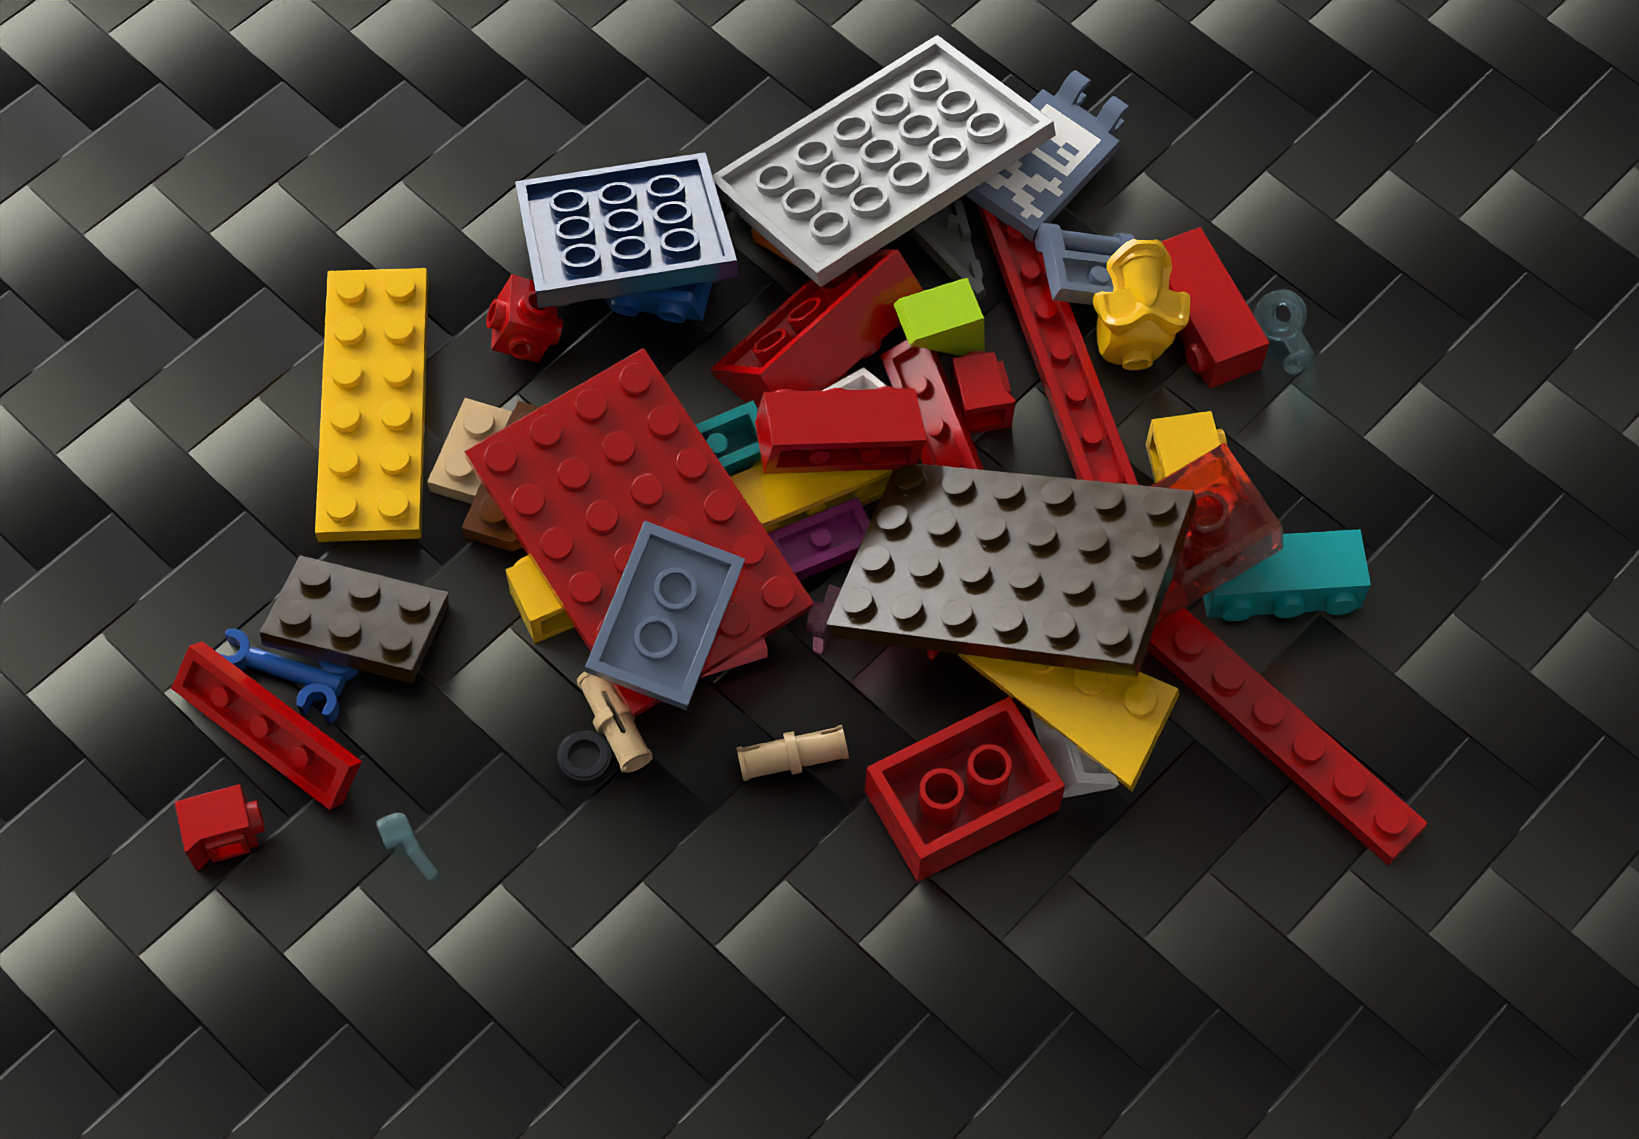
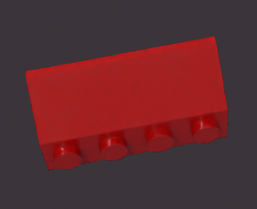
M879 249L822 287L810 279L711 367L710 371L716 379L745 403L754 400L757 409H759L763 392H775L781 389L822 391L848 376L847 371L859 360L874 354L881 347V340L893 329L902 326L893 304L900 298L922 292L923 289L899 250Z

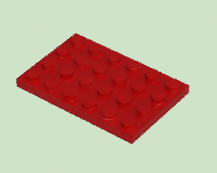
M644 348L464 451L469 465L590 652L644 521L745 558L741 574L700 677L813 608V600ZM610 682L621 700L630 710L633 718L661 702L655 698Z

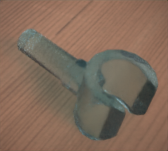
M393 813L376 821L386 850L403 843L407 854L428 881L439 873L419 847V843L415 839L405 815Z

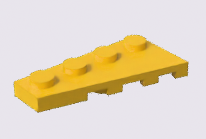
M959 654V657L1010 697L1016 698L1034 712L1035 716L1051 729L1057 730L1076 745L1079 751L1112 773L1120 783L1132 792L1179 697L1178 688L1141 672L1138 673L1137 677Z

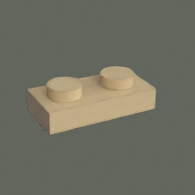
M465 398L427 481L429 491L472 504L481 482L466 460L464 451L504 429L507 426L512 411Z

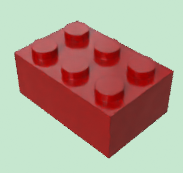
M1010 696L868 766L865 784L866 795L917 882L1059 811L1065 789V784Z

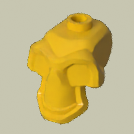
M1132 239L1123 244L1107 261V271L1114 287L1113 292L1101 291L1096 293L1093 297V305L1098 313L1097 344L1102 357L1108 362L1122 365L1126 370H1142L1152 366L1153 361L1158 359L1173 343L1176 333L1187 325L1190 315V295L1184 291L1174 292L1169 290L1172 259L1162 242L1157 239Z

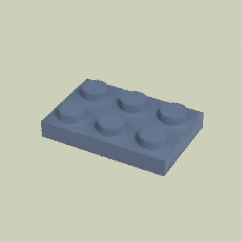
M644 521L585 665V672L687 711L741 574L745 558Z

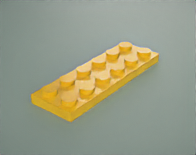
M427 268L328 271L315 534L318 542L422 539L429 289Z

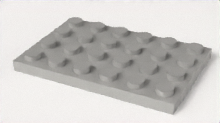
M936 35L716 172L712 177L718 197L815 283L822 287L1055 137L1056 133L1052 119Z

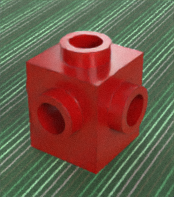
M511 274L497 299H494L490 305L486 326L492 329L491 350L538 363L549 345L555 346L558 343L563 328V319L557 317L558 307L538 308L533 280Z

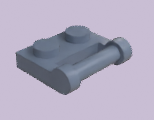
M1041 223L1036 232L1035 245L1037 251L1043 254L1052 300L1093 305V297L1096 293L1101 291L1113 292L1114 287L1107 271V261L1123 244L1135 239L1132 234L1115 233L1111 237L1061 230L1058 224Z

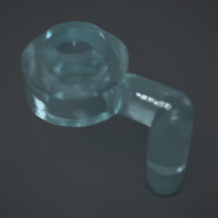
M1285 289L1275 290L1264 295L1255 306L1254 317L1268 339L1284 341L1291 354L1283 361L1285 371L1289 374H1297L1312 366L1315 362V354L1301 331L1307 320V309L1302 298L1295 292ZM1279 305H1284L1290 310L1291 317L1287 323L1279 321L1276 317V309Z

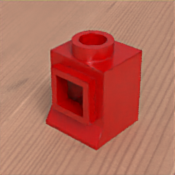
M973 351L962 357L953 358L950 387L969 434L1012 427L1016 401L1011 396V388L1004 362H997L995 352L986 353L984 351Z
M240 784L175 801L184 850L196 871L200 870L210 859L213 863L251 853L250 848L259 846L257 834L265 832L258 800L248 802Z

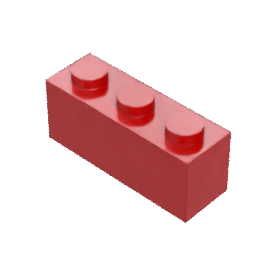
M1199 227L1161 241L1172 259L1169 290L1174 292L1184 291L1190 295L1189 321L1185 328L1176 334L1185 347L1186 359L1191 370L1195 374L1200 373L1210 389L1262 369L1270 342L1202 228Z
M883 386L866 390L830 388L825 391L781 389L775 392H763L755 419L764 474L901 469L918 463L926 443V435L915 388L896 389L891 386Z

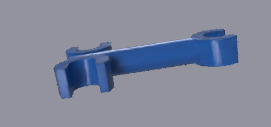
M235 628L226 630L225 637L228 643L238 646L240 649L231 656L219 653L241 671L249 667L304 685L305 687L297 696L296 705L299 713L306 716L313 702L324 700L327 702L322 712L325 722L331 724L337 719L340 705L336 696H340L345 681L352 679L359 670L318 660L320 669L253 647L247 635L241 630Z

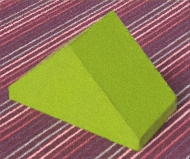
M968 278L900 298L893 304L910 346L963 356L973 351L985 352L984 317Z

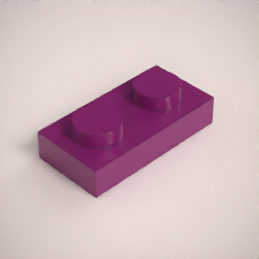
M854 498L772 531L768 535L800 581L854 559L868 529L870 520L858 498Z

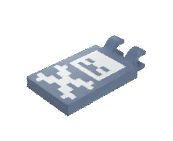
M1076 70L1066 78L1055 96L1042 89L1029 102L1054 121L1056 136L965 194L966 197L995 215L999 220L1024 234V237L1031 242L1036 237L1039 225L1041 223H1050L1117 152L1120 140L1115 138L1114 135L1124 125L1125 121L1121 117L1129 109L1127 104L1115 96H1112L1105 103L1097 117L1081 108L1080 105L1087 96L1082 91L1090 84L1091 80Z

